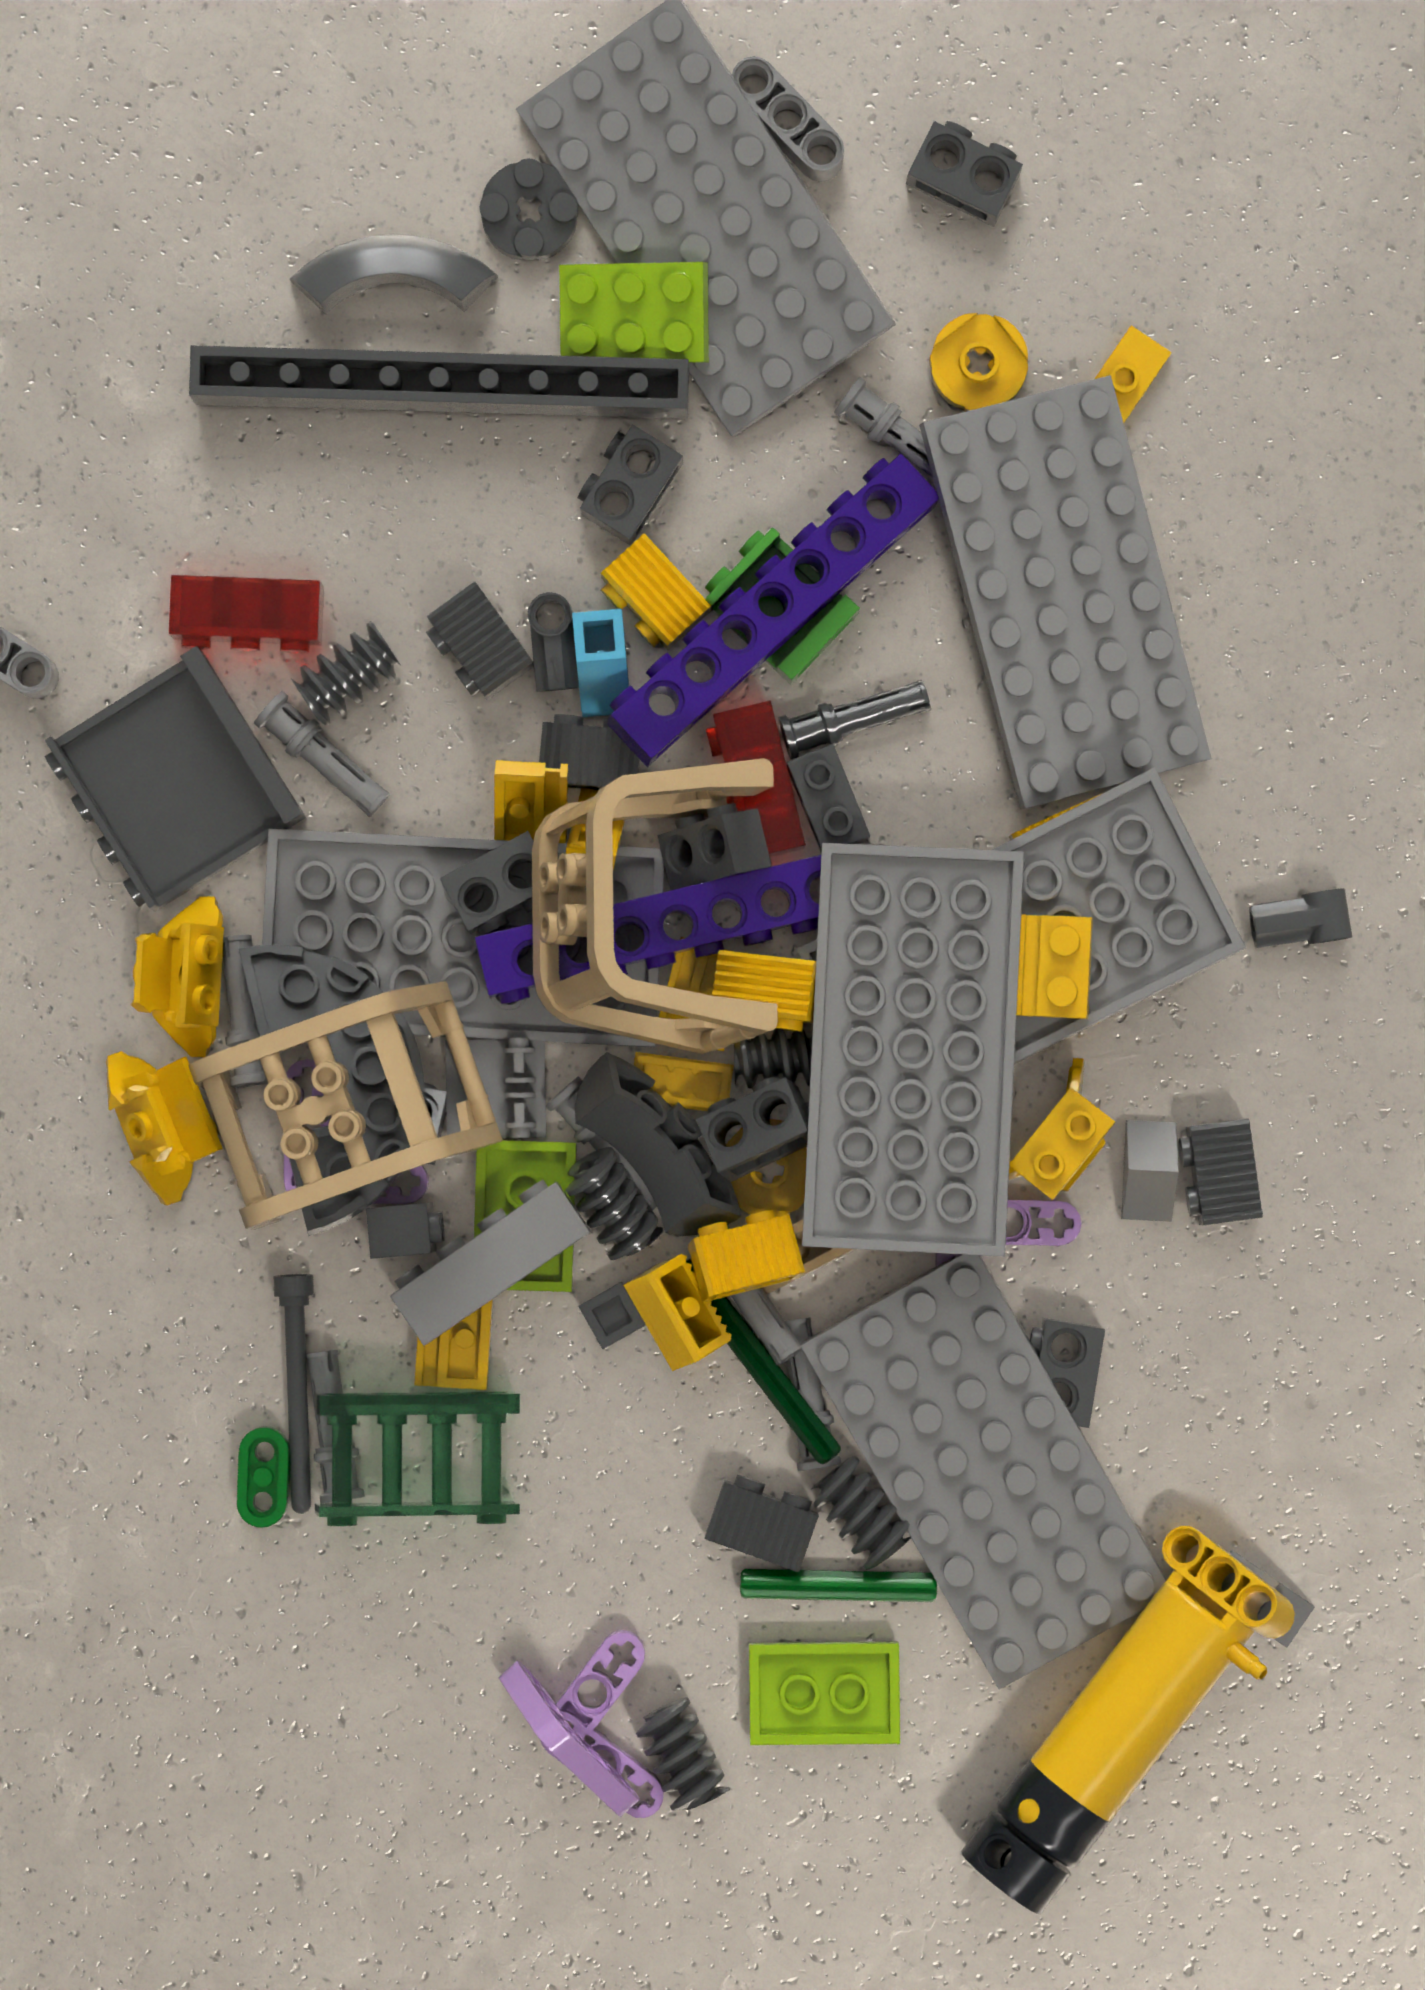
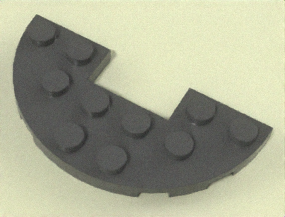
M258 945L239 949L259 1037L348 1004L384 993L369 980V976L334 956L329 958L317 953L304 951L303 947L288 945ZM402 1013L394 1014L424 1097L423 1068L415 1037ZM367 1022L327 1035L335 1061L342 1063L348 1070L349 1081L347 1089L354 1109L361 1113L365 1119L366 1129L362 1137L370 1160L373 1161L409 1148L410 1145ZM328 1126L311 1129L318 1137L319 1144L314 1154L323 1178L352 1168L343 1142L335 1140L330 1135ZM289 1158L296 1188L304 1184L296 1161ZM399 1174L302 1208L308 1236L336 1227L364 1211L391 1186Z

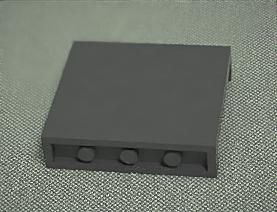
M198 646L180 656L182 661L57 739L49 737L45 740L52 751L45 756L49 766L60 781L68 777L78 793L71 798L77 811L86 823L94 819L104 836L97 839L100 848L112 865L120 861L130 878L123 881L128 893L138 907L146 903L149 909L155 912L268 842V829H289L306 818L203 651Z

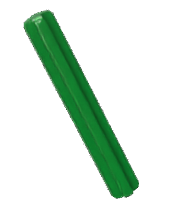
M744 1569L740 1575V1594L744 1599L933 1602L937 1596V1582L932 1573L826 1570H800L796 1572L793 1570Z

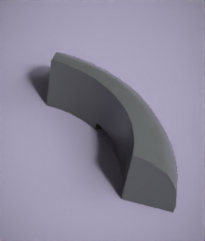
M388 234L360 238L338 245L304 265L290 278V281L325 315L350 296L378 287L379 284L389 283L411 284L412 287L434 292L451 301L465 312L498 278V275L480 260L450 244L414 235Z
M608 1052L602 1055L588 1070L579 1087L575 1103V1124L585 1127L603 1138L635 1169L655 1201L665 1233L679 1236L699 1235L697 1230L701 1227L718 1222H726L729 1225L739 1219L741 1212L732 1183L717 1172L708 1153L698 1140L702 1133L691 1115L679 1102L671 1107L651 1088L655 1080L639 1068Z

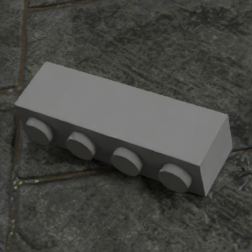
M544 1180L539 1181L518 1196L523 1205L506 1215L504 1210L500 1208L477 1224L482 1231L478 1236L466 1244L461 1236H459L436 1252L441 1260L425 1272L420 1265H417L394 1281L399 1290L390 1295V1297L423 1346L436 1339L591 1232L558 1182L548 1187Z

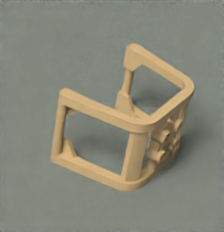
M762 758L622 775L600 788L595 796L582 802L567 803L543 819L535 832L532 847L533 977L536 993L548 1012L564 1023L700 1054L723 1049L734 1043L752 1039L776 1028L778 1022L776 1003L711 996L631 979L622 972L616 962L613 921L612 821L639 818H684L698 814H704V817H708L707 810L727 805L726 797L754 796L774 787L773 765L768 759ZM578 824H586V854L562 853L558 858V844L563 831ZM577 937H587V955L590 969L560 980L559 945H574ZM612 996L620 1002L689 1018L667 1019L593 1005V1003Z
M447 981L378 994L227 1048L188 1065L195 1085L206 1091L213 1111V1117L216 1120L237 1180V1186L240 1188L246 1207L239 1209L245 1229H259L281 1221L280 1216L413 1168L479 1150L503 1141ZM418 1010L432 1038L445 1035L467 1097L466 1101L456 1104L460 1132L437 1137L394 1014ZM363 1022H367L410 1145L409 1148L373 1161L370 1160L362 1137L366 1129L365 1119L361 1113L354 1109L347 1089L349 1081L348 1070L342 1063L335 1061L327 1035ZM308 1043L316 1065L312 1071L311 1081L315 1089L323 1093L324 1096L307 1097L299 1105L301 1089L294 1080L287 1077L279 1053ZM258 1060L261 1061L268 1081L263 1093L264 1101L269 1108L276 1110L284 1133L280 1143L282 1152L288 1158L296 1161L304 1184L275 1196L272 1195L266 1175H258L236 1110L242 1109L236 1089L231 1087L230 1082L231 1075L229 1071ZM331 1116L328 1124L330 1135L335 1140L343 1142L352 1168L323 1178L314 1154L319 1144L318 1137L307 1125L323 1124Z

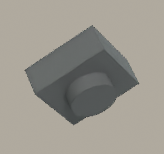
M623 1282L616 1284L578 1306L602 1349L607 1348L646 1325L623 1286Z

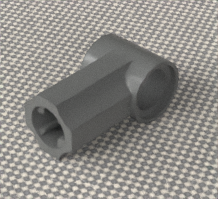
M552 592L538 595L532 600L528 608L536 692L579 688L572 618L573 610L563 596ZM548 602L560 604L565 612L562 624L552 630L541 627L537 620L539 608Z
M1345 888L1313 892L1301 895V899L1274 901L1249 907L1250 927L1255 949L1308 941V944H1316L1352 938Z

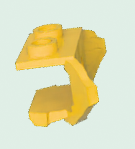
M199 896L193 903L162 927L157 935L156 933H145L135 938L137 945L136 963L133 967L135 986L134 999L131 1006L138 1012H152L154 1019L190 1057H206L209 1054L210 1046L214 1044L216 1039V1026L219 1025L224 927H222L223 915L218 907V902L215 897Z
M122 1051L108 1055L106 1059L108 1110L115 1109L134 1157L129 1163L158 1197L160 1203L168 1206L181 1201L183 1191L190 1182L193 1163L223 1149L218 1138L216 1124L209 1115L199 1086L195 1085L192 1078L187 1057L180 1058L156 1070L144 1060L129 1056Z
M1073 1058L1072 1066L1069 1067L1066 1094L1014 1159L1010 1161L1009 1180L1024 1177L1051 1200H1054L1060 1191L1068 1192L1106 1145L1104 1136L1116 1123L1082 1096L1083 1058Z

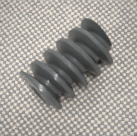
M371 621L366 625L369 640L366 641L353 632L350 634L352 651H348L336 643L333 645L335 662L320 654L317 656L318 673L303 665L300 667L303 683L299 684L291 678L313 714L324 725L330 723L329 706L340 714L347 712L344 699L346 695L359 704L364 701L361 690L363 684L375 693L380 691L377 675L381 674L391 682L397 680L394 664L398 663L400 666L401 664Z
M775 1028L771 1039H767L764 1033L751 1040L746 1039L734 1043L735 1085L739 1075L743 1076L747 1088L751 1089L756 1084L759 1074H762L765 1080L771 1077H778L779 1073H782L783 1077H786L795 1084L798 1073H802L807 1086H810L813 1032L811 1038H807L804 1029H802V1032L793 1031L791 1039H787L783 1029Z
M605 1147L581 1158L569 1169L567 1174L568 1176H573L574 1180L568 1185L566 1192L569 1196L581 1192L585 1194L577 1203L576 1208L579 1212L594 1208L595 1212L586 1223L589 1228L605 1225L606 1228L598 1235L597 1240L600 1244H606L613 1240L616 1242L607 1253L610 1260H616L624 1256L633 1255L652 1244L662 1234L663 1227L657 1226L658 1218L654 1212L647 1210L648 1203L644 1196L636 1194L638 1187L633 1179L626 1178L627 1170L624 1165L615 1162L617 1154L613 1148Z
M853 1456L833 1469L811 1489L819 1487L821 1490L814 1502L816 1508L829 1503L833 1505L831 1512L826 1518L828 1523L840 1519L846 1521L839 1533V1537L843 1539L855 1534L858 1536L851 1552L855 1555L869 1550L871 1554L863 1566L866 1570H869L892 1556L911 1537L903 1538L909 1527L907 1520L890 1522L897 1510L894 1505L890 1503L878 1507L879 1502L884 1496V1490L880 1487L869 1491L865 1490L872 1479V1475L869 1472L853 1475L860 1462L856 1456Z
M688 1697L664 1705L643 1717L646 1723L636 1732L637 1738L653 1737L654 1742L644 1751L646 1756L661 1755L663 1758L653 1769L654 1774L670 1773L671 1778L661 1787L663 1793L678 1791L680 1794L670 1805L672 1811L693 1809L721 1796L731 1789L730 1787L715 1788L724 1777L722 1769H706L716 1758L712 1750L698 1751L708 1739L704 1732L689 1733L698 1723L699 1719L696 1714L681 1715L690 1704Z

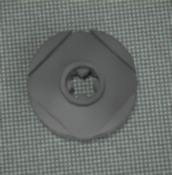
M530 158L522 159L518 163L509 164L499 170L487 183L479 206L484 232L491 244L505 256L517 260L537 258L542 260L559 253L566 247L575 233L579 212L576 197L559 171L549 164L540 163ZM535 199L541 203L538 212L542 217L537 222L530 218L522 222L517 218L521 212L518 206L521 201L526 200L530 203Z

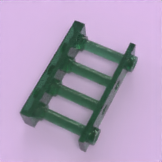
M513 1391L315 1393V1414L327 1416V1425H332V1503L315 1504V1514L319 1517H327V1526H356L357 1517L434 1515H476V1523L503 1524L506 1523V1514H520V1504L514 1501H501V1423H506V1414H520L519 1393ZM457 1414H477V1423H482L481 1501L452 1502V1424L457 1423ZM357 1415H377V1424H382V1503H352V1425H357ZM407 1415H427V1424H432V1502H402V1424H407Z

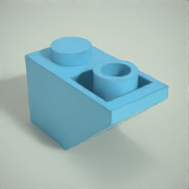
M622 609L572 613L582 717L610 716L614 710L609 705L620 693L629 687Z

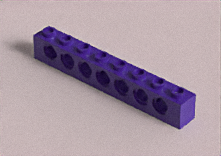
M901 453L890 463L885 458H882L862 477L867 484L854 496L849 490L841 494L827 508L831 516L817 528L811 522L801 530L791 541L795 549L783 560L777 555L770 558L755 573L759 581L745 593L739 587L731 593L718 607L723 614L711 625L702 620L682 639L687 646L674 658L668 652L660 657L646 671V674L651 679L636 691L630 685L611 702L609 706L614 712L610 715L607 725L647 768L935 508L939 501L937 491ZM874 499L884 501L890 508L891 516L886 519L873 517L867 509V502ZM835 532L848 533L854 539L855 549L848 552L838 550L831 542V534ZM800 564L813 566L819 573V581L814 584L801 582L795 575V567ZM765 596L775 597L782 603L784 613L777 617L767 616L760 610L758 600ZM727 629H738L745 634L748 646L740 650L731 649L724 643L722 633ZM693 661L703 662L711 670L712 678L703 683L695 682L688 677L685 667ZM656 694H665L673 700L675 712L667 716L658 715L651 709L649 699Z
M821 855L613 904L614 953L617 964L622 972L627 975L626 965L645 961L647 970L676 963L674 954L693 949L696 958L717 954L719 950H724L723 942L742 938L744 946L773 940L772 930L791 926L793 935L817 930L819 904L811 898L809 888L814 880L820 878ZM769 890L783 892L788 898V911L779 917L766 914L761 906V897L765 892ZM729 901L739 908L741 917L736 926L722 928L714 922L712 910L717 903ZM672 913L685 914L692 923L691 934L682 940L670 938L665 933L663 927L664 920L668 915ZM533 923L475 937L489 998L499 996L501 1004L530 998L529 988L535 987L534 977L520 970L517 959L524 949L533 947ZM625 924H633L639 927L644 935L642 946L632 952L620 949L615 942L617 929ZM559 945L560 980L590 969L589 961L586 963H576L568 957L566 953L567 945Z

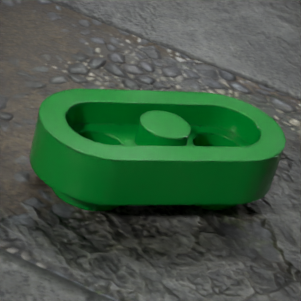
M259 1427L250 1431L242 1439L239 1446L237 1509L246 1523L260 1528L269 1527L277 1523L284 1516L288 1507L290 1447L285 1435L273 1427ZM261 1442H268L274 1448V1456L269 1461H264L257 1455V1447ZM259 1492H266L271 1496L272 1506L269 1510H260L255 1505V1496Z

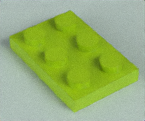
M708 262L559 265L561 356L689 359V363H709Z
M503 1140L477 1150L474 1238L482 1233L477 1226L478 1223L500 1208L504 1210L506 1215L523 1205L518 1196L541 1180H544L548 1187L558 1182L575 1206V1195L569 1196L566 1188L574 1180V1177L568 1176L567 1173L576 1163L577 1143ZM574 1244L507 1290L572 1292Z
M898 1641L749 1643L750 1745L900 1744Z

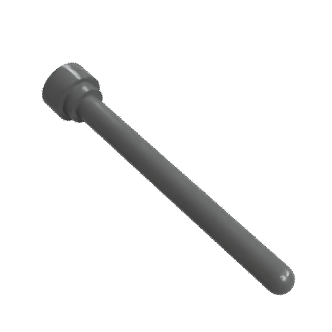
M313 1274L273 1276L274 1296L279 1297V1306H284L291 1506L296 1513L304 1514L311 1507L304 1306L309 1305V1296L314 1295Z

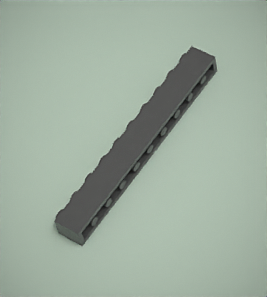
M191 345L189 396L196 405L688 419L689 359Z

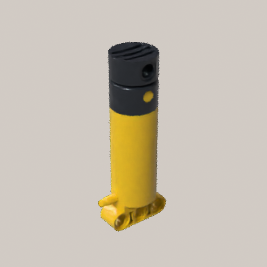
M1179 1526L1167 1534L1163 1542L1162 1553L1164 1560L1174 1570L998 1801L997 1810L1000 1815L991 1811L961 1850L962 1856L980 1874L1013 1900L1036 1914L1041 1915L1071 1875L1066 1866L1071 1868L1078 1866L1231 1662L1256 1680H1261L1266 1676L1267 1667L1260 1662L1256 1655L1244 1647L1252 1634L1256 1632L1265 1638L1276 1639L1284 1636L1294 1623V1608L1285 1596L1220 1545L1193 1527ZM1199 1545L1196 1557L1186 1563L1188 1551L1193 1546ZM1235 1573V1580L1232 1586L1222 1592L1224 1579L1229 1574ZM1271 1601L1269 1614L1264 1619L1258 1621L1260 1607L1264 1603Z

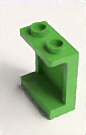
M772 527L765 536L759 530L754 533L739 550V553L744 558L732 571L724 566L707 583L705 589L710 594L705 600L712 606V612L718 617L723 614L718 608L720 604L739 587L745 593L759 581L755 573L770 558L777 555L783 560L793 551L780 538V533ZM800 564L795 567V575L801 582L814 584L819 581V573L809 564ZM839 594L770 656L766 662L792 685L859 614L860 607L846 594L844 597ZM765 596L758 600L759 608L765 615L777 617L784 613L783 605L777 598ZM732 629L745 643L748 644L747 638L742 631L738 629Z

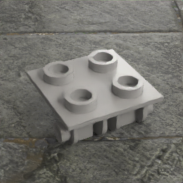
M529 1038L468 1040L486 1094H488V1100L501 1137L546 1138L545 1042L529 1041ZM445 1040L447 1135L461 1131L456 1104L466 1101L467 1097L447 1040Z

